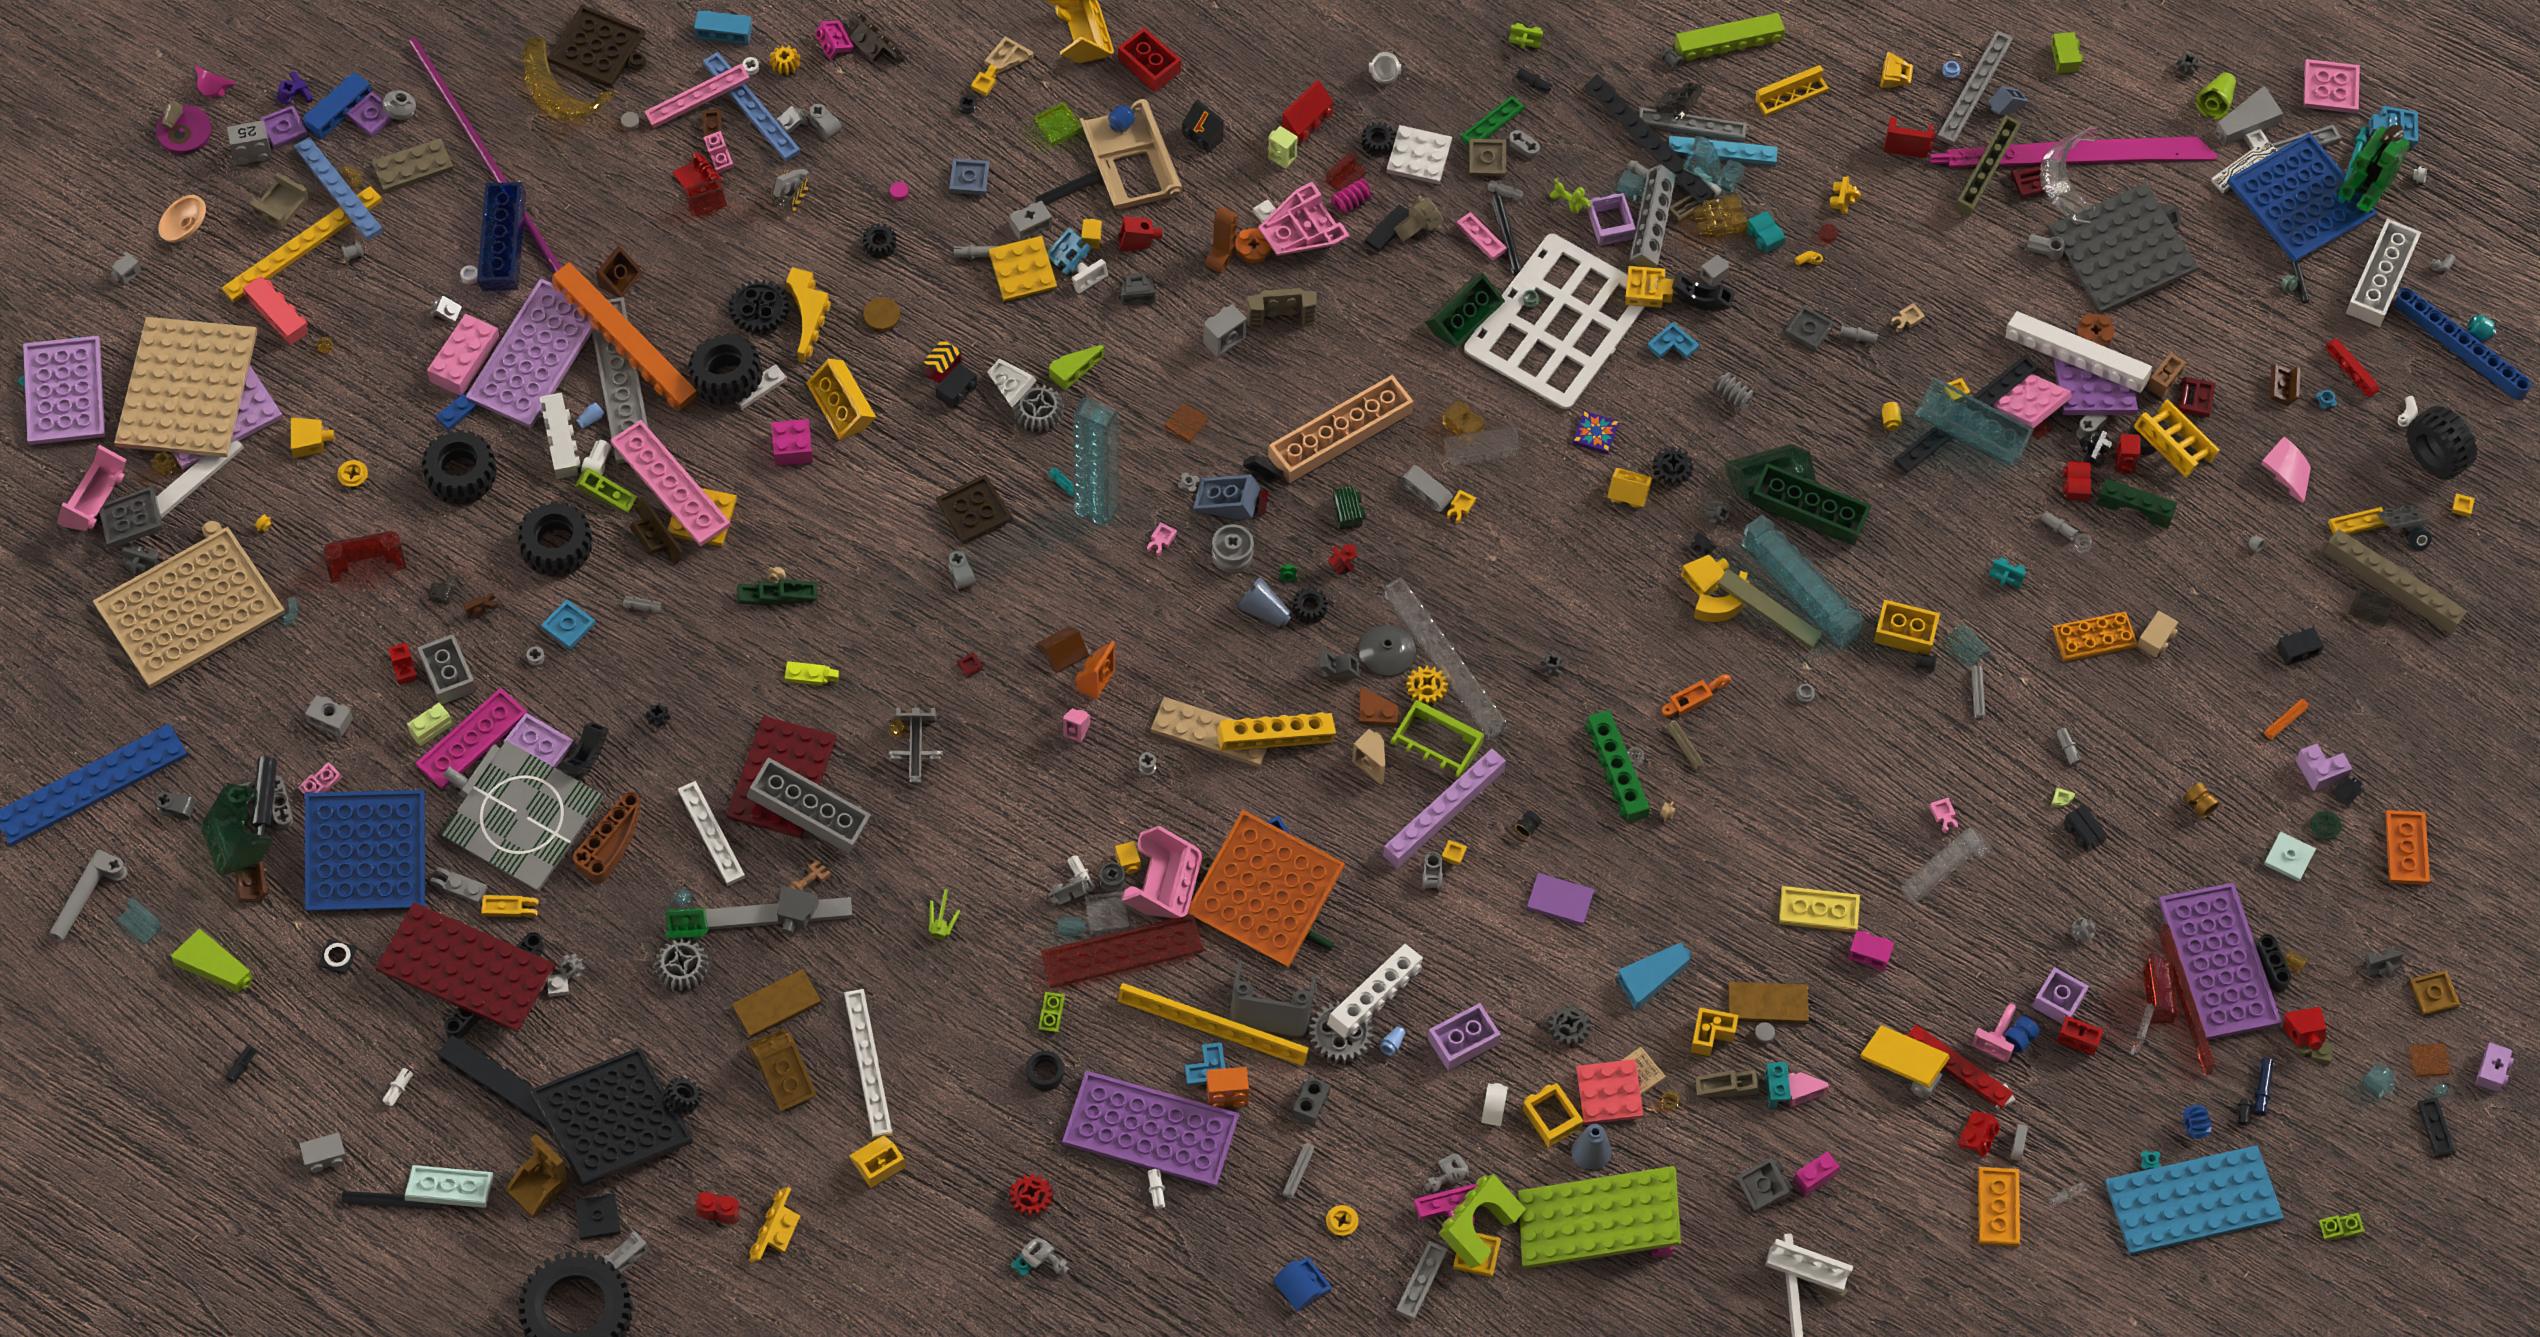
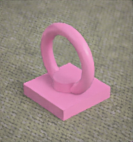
M2010 1003L2007 1006L1995 1032L1991 1031L1988 1033L1978 1028L1972 1046L2008 1063L2015 1045L2007 1042L2003 1035L2015 1012V1004Z

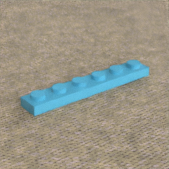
M1669 136L1668 146L1678 156L1776 166L1778 147Z

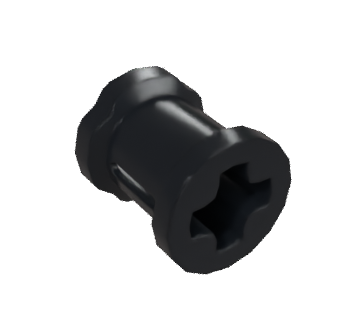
M1918 651L1915 668L1923 667L1934 671L1937 655H1925Z

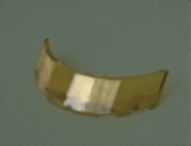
M529 37L522 52V60H524L525 66L524 80L526 86L530 88L532 99L548 115L560 120L573 121L583 119L593 114L616 95L614 92H600L597 100L594 102L581 101L571 97L557 84L550 71L546 56V39L543 37Z

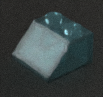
M1696 135L1682 169L1716 184L1722 164L1714 144L1707 138Z

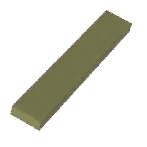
M1727 569L1717 586L1809 649H1812L1822 634L1820 631L1731 570Z

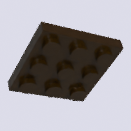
M986 474L936 498L938 506L962 544H966L1013 521V516Z

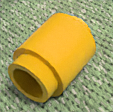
M1895 402L1885 403L1882 409L1883 426L1889 431H1895L1902 426L1900 407Z

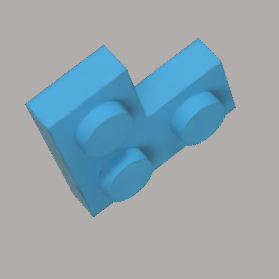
M1674 322L1647 343V348L1659 358H1662L1674 348L1687 359L1700 346Z
M1222 1042L1202 1045L1204 1063L1185 1065L1187 1087L1206 1085L1207 1070L1225 1069Z

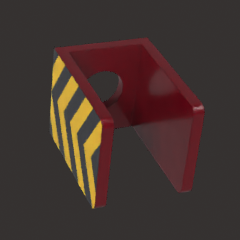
M941 339L924 360V364L928 366L924 375L940 383L958 363L962 364V351Z

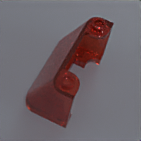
M394 531L331 542L324 547L323 551L331 583L340 581L342 572L348 571L347 563L385 556L386 564L394 563L397 570L407 568L401 538Z

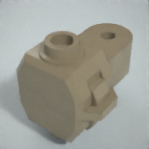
M1418 195L1411 201L1413 204L1408 207L1409 217L1394 228L1401 241L1407 240L1419 230L1432 231L1434 233L1442 227L1440 224L1443 222V217L1429 198Z

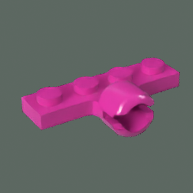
M1477 1184L1414 1199L1413 1203L1419 1219L1423 1220L1439 1215L1452 1217L1454 1214L1453 1210L1466 1200L1465 1195L1474 1189Z

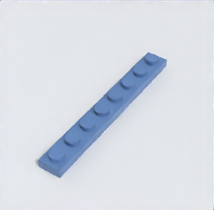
M719 52L703 60V65L713 77L731 69ZM746 84L727 92L785 162L801 153L800 148Z
M308 137L294 145L298 155L365 239L369 241L382 234L383 229L311 138Z

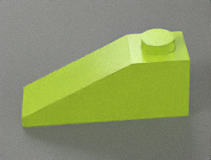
M1095 346L1064 355L1058 360H1054L1049 366V378L1066 390L1104 357V346Z
M590 468L582 472L575 485V488L590 497L626 513H629L637 498L634 494Z

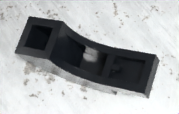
M1682 272L1675 274L1672 289L1681 295L1680 301L1692 307L1709 311L1730 309L1735 294L1723 284L1705 286L1696 283Z

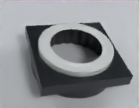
M328 939L318 966L327 968L332 972L347 974L349 967L353 963L357 946ZM336 947L344 948L346 951L345 959L339 963L332 962L328 957L330 950Z

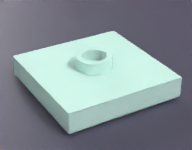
M2280 831L2264 865L2299 882L2316 848Z

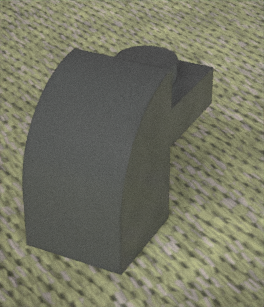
M1326 649L1319 651L1318 665L1323 670L1324 679L1347 681L1359 677V660L1349 652L1335 657Z

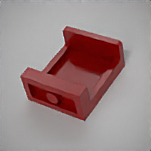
M1890 117L1883 152L1927 158L1928 152H1932L1936 131H1932L1933 124H1929L1928 132L1896 127L1897 118Z

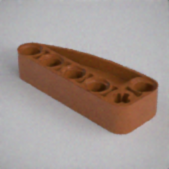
M626 792L573 854L575 869L595 883H602L610 876L632 840L641 810L640 799L637 793ZM630 802H635L634 805H627ZM618 816H622V817H623V818L620 819V820L615 819V818L618 817ZM607 830H608V831H611V832L608 833V834H604V833H603L604 831H607ZM593 845H599L597 848H591ZM598 869H601V870H602L600 873H595V872H594L595 870H598Z

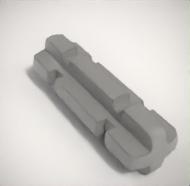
M1490 181L1488 184V191H1496L1497 194L1508 198L1513 197L1517 201L1522 199L1523 191L1514 190V188L1501 183L1498 185V182Z
M626 596L623 601V605L626 608L634 607V609L648 612L652 610L651 612L659 613L661 609V603L657 601L652 603L651 600L633 599V597Z

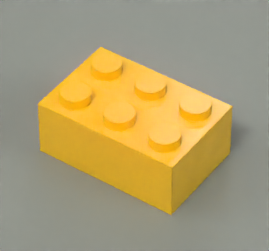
M1884 600L1873 643L1913 653L1919 651L1921 654L1930 655L1940 613Z

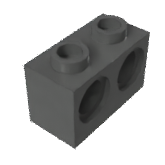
M1310 1076L1306 1082L1303 1081L1299 1088V1093L1301 1094L1298 1099H1294L1291 1106L1293 1118L1315 1127L1329 1097L1331 1085ZM1316 1090L1319 1093L1311 1094L1309 1091ZM1309 1107L1311 1110L1303 1111L1301 1108Z

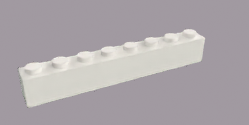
M2018 311L2007 325L2005 338L2141 393L2150 379L2152 366Z

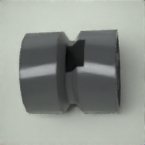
M1109 862L1102 866L1100 870V889L1103 894L1109 897L1120 895L1125 888V870L1120 864Z

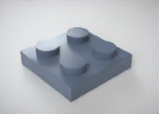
M953 158L950 193L986 195L989 161Z

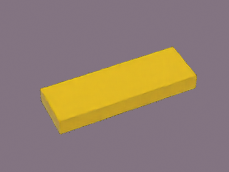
M2382 507L2329 519L2328 521L2333 535L2338 529L2351 535L2387 526L2378 517V512L2383 511Z

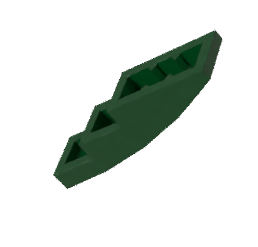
M779 579L778 583L759 581L757 585L739 583L737 586L738 604L779 605L811 602L818 599L817 582Z

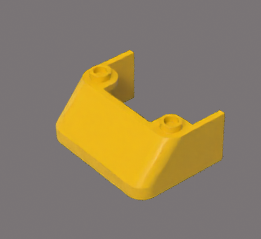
M1045 0L1055 5L1056 15L1068 22L1074 42L1061 50V55L1071 59L1073 62L1084 63L1107 58L1114 53L1097 0Z

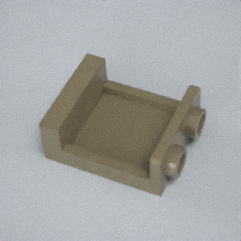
M276 173L275 183L259 201L253 199L250 206L252 214L283 230L309 198L307 189L302 184H296L286 175L282 176Z

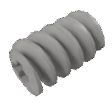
M1730 372L1720 376L1712 389L1717 390L1718 394H1723V397L1725 399L1728 398V401L1734 403L1735 407H1740V411H1744L1751 403L1754 391L1750 390L1747 393V385L1740 388L1742 382L1739 381L1735 384L1736 377L1729 379Z

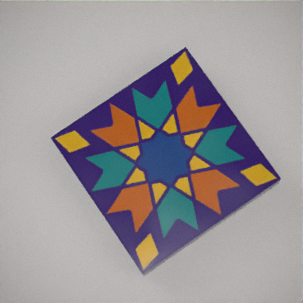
M1583 411L1573 444L1608 455L1619 426V421Z

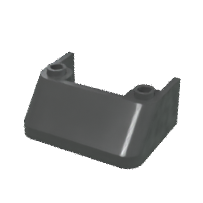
M1238 962L1229 1020L1274 1036L1291 1039L1304 1038L1308 1033L1316 974L1312 973L1310 991L1299 990L1295 992L1291 1003L1252 997L1253 988L1251 984L1240 980L1242 962Z

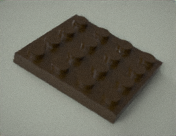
M581 4L547 57L549 63L612 88L627 65L630 55L635 52L646 32L642 28Z

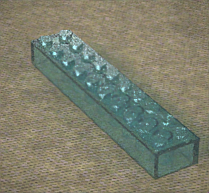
M1083 397L1073 413L1074 511L1080 516L1093 519L1097 524L1108 526L1118 510V412Z

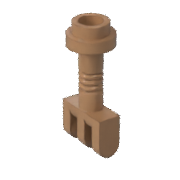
M817 860L808 867L810 872L808 876L799 882L792 881L789 887L803 891V888L815 879L822 883L832 873L829 870L826 871L827 868L824 865L819 867L821 862Z

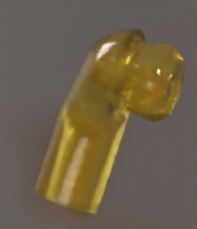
M347 165L343 167L342 173L351 179L350 186L358 188L359 184L362 183L361 173Z

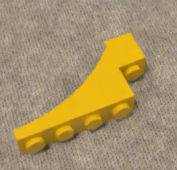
M792 267L786 280L787 292L793 296L801 314L802 335L797 354L798 362L806 363L807 358L812 355V345L818 340L819 327L824 325L825 312L829 311L831 301H829L828 293L814 290L816 281L813 279L812 272Z

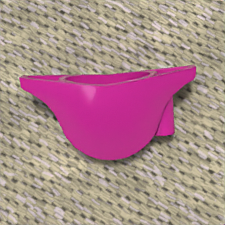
M195 66L198 74V89L208 97H223L226 89L236 85L234 81L211 74L203 68Z

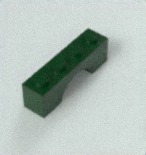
M2106 478L2096 505L2114 511L2123 507L2132 508L2145 514L2150 523L2168 529L2177 502Z

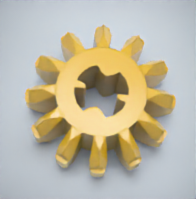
M781 45L780 49L775 47L774 52L770 54V65L773 71L778 72L780 76L783 73L787 76L789 72L795 73L796 69L800 66V55L797 54L796 48L791 49L790 45L787 48Z

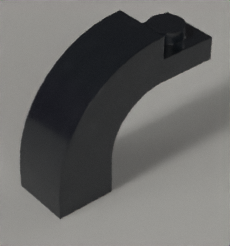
M594 722L586 724L575 751L570 757L561 761L559 768L565 770L564 772L568 775L581 779L585 777L593 767L603 748L609 728Z

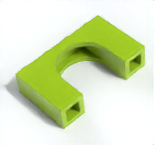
M1494 1174L1484 1175L1477 1180V1186L1465 1195L1466 1200L1453 1210V1216L1443 1222V1228L1438 1233L1470 1268L1481 1265L1492 1252L1474 1230L1473 1214L1475 1209L1479 1205L1486 1207L1504 1226L1515 1223L1526 1209Z

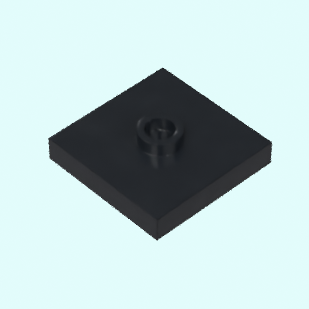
M616 1194L575 1200L580 1240L621 1234Z

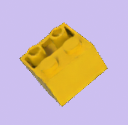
M884 1135L849 1155L870 1188L905 1168L903 1156L895 1144Z

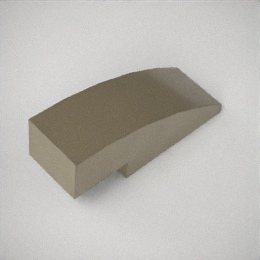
M1731 1070L1695 1077L1698 1097H1738L1761 1094L1759 1075L1756 1070L1738 1073Z

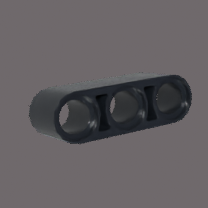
M2263 934L2256 945L2257 952L2272 989L2277 992H2283L2288 988L2292 974L2275 937L2271 934ZM2262 944H2267L2270 948H2266ZM2270 961L2276 962L2277 965L2272 964ZM2277 978H2282L2285 982H2281Z

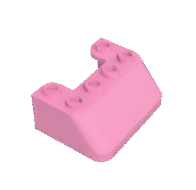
M1161 826L1140 832L1138 848L1141 853L1151 858L1142 890L1134 886L1126 888L1122 902L1145 915L1176 919L1186 916L1202 861L1201 851L1196 846Z

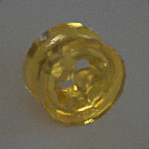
M1673 1091L1665 1092L1660 1101L1661 1107L1666 1111L1675 1110L1679 1104V1096ZM1669 1097L1673 1098L1671 1105L1667 1104Z

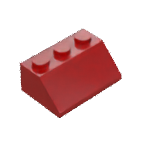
M1318 79L1282 113V127L1298 137L1297 146L1302 141H1306L1313 130H1317L1322 122L1333 114V100Z

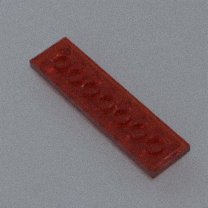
M1193 914L1041 950V957L1051 989L1202 953L1204 948Z

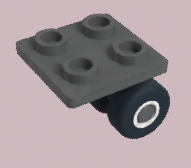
M2404 505L2401 508H2388L2378 512V517L2391 529L2403 528L2404 535H2409V544L2414 549L2424 550L2431 544L2432 535L2422 525L2427 523V518L2413 506Z

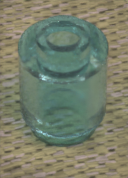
M1067 916L1058 919V935L1082 936L1083 932H1086V920H1082V916Z

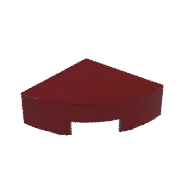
M1261 491L1258 507V514L1260 515L1266 513L1268 491Z

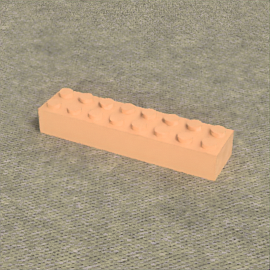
M1391 375L1269 445L1268 457L1277 468L1284 471V478L1288 483H1291L1412 414L1414 401L1396 378Z

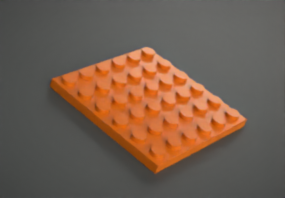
M1242 809L1191 901L1187 914L1289 968L1346 864Z

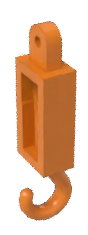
M1721 675L1708 685L1704 680H1701L1670 697V703L1662 707V715L1664 717H1671L1677 713L1681 717L1713 700L1712 691L1715 688L1720 690L1730 683V675ZM1684 698L1687 699L1689 703L1681 707L1678 702Z

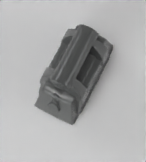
M1146 273L1124 275L1125 282L1121 289L1122 305L1156 301V290L1152 282L1147 280Z

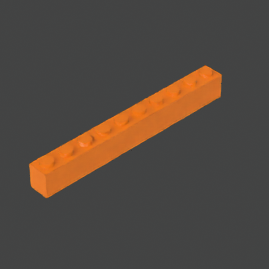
M570 262L553 274L552 285L555 290L561 291L565 295L567 302L571 305L574 304L578 308L579 314L584 318L586 317L595 330H599L603 334L604 339L608 343H612L616 347L617 352L621 356H625L634 369L637 368L641 372L644 380L650 381L654 385L658 394H663L667 398V402L671 407L680 411L696 398L697 390Z

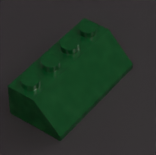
M1484 273L1473 276L1425 323L1436 337L1456 348L1493 314L1505 300Z

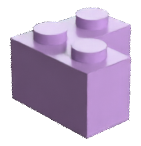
M2318 744L2301 749L2296 758L2298 766L2314 792L2344 781L2349 777L2353 769L2344 753L2326 759Z

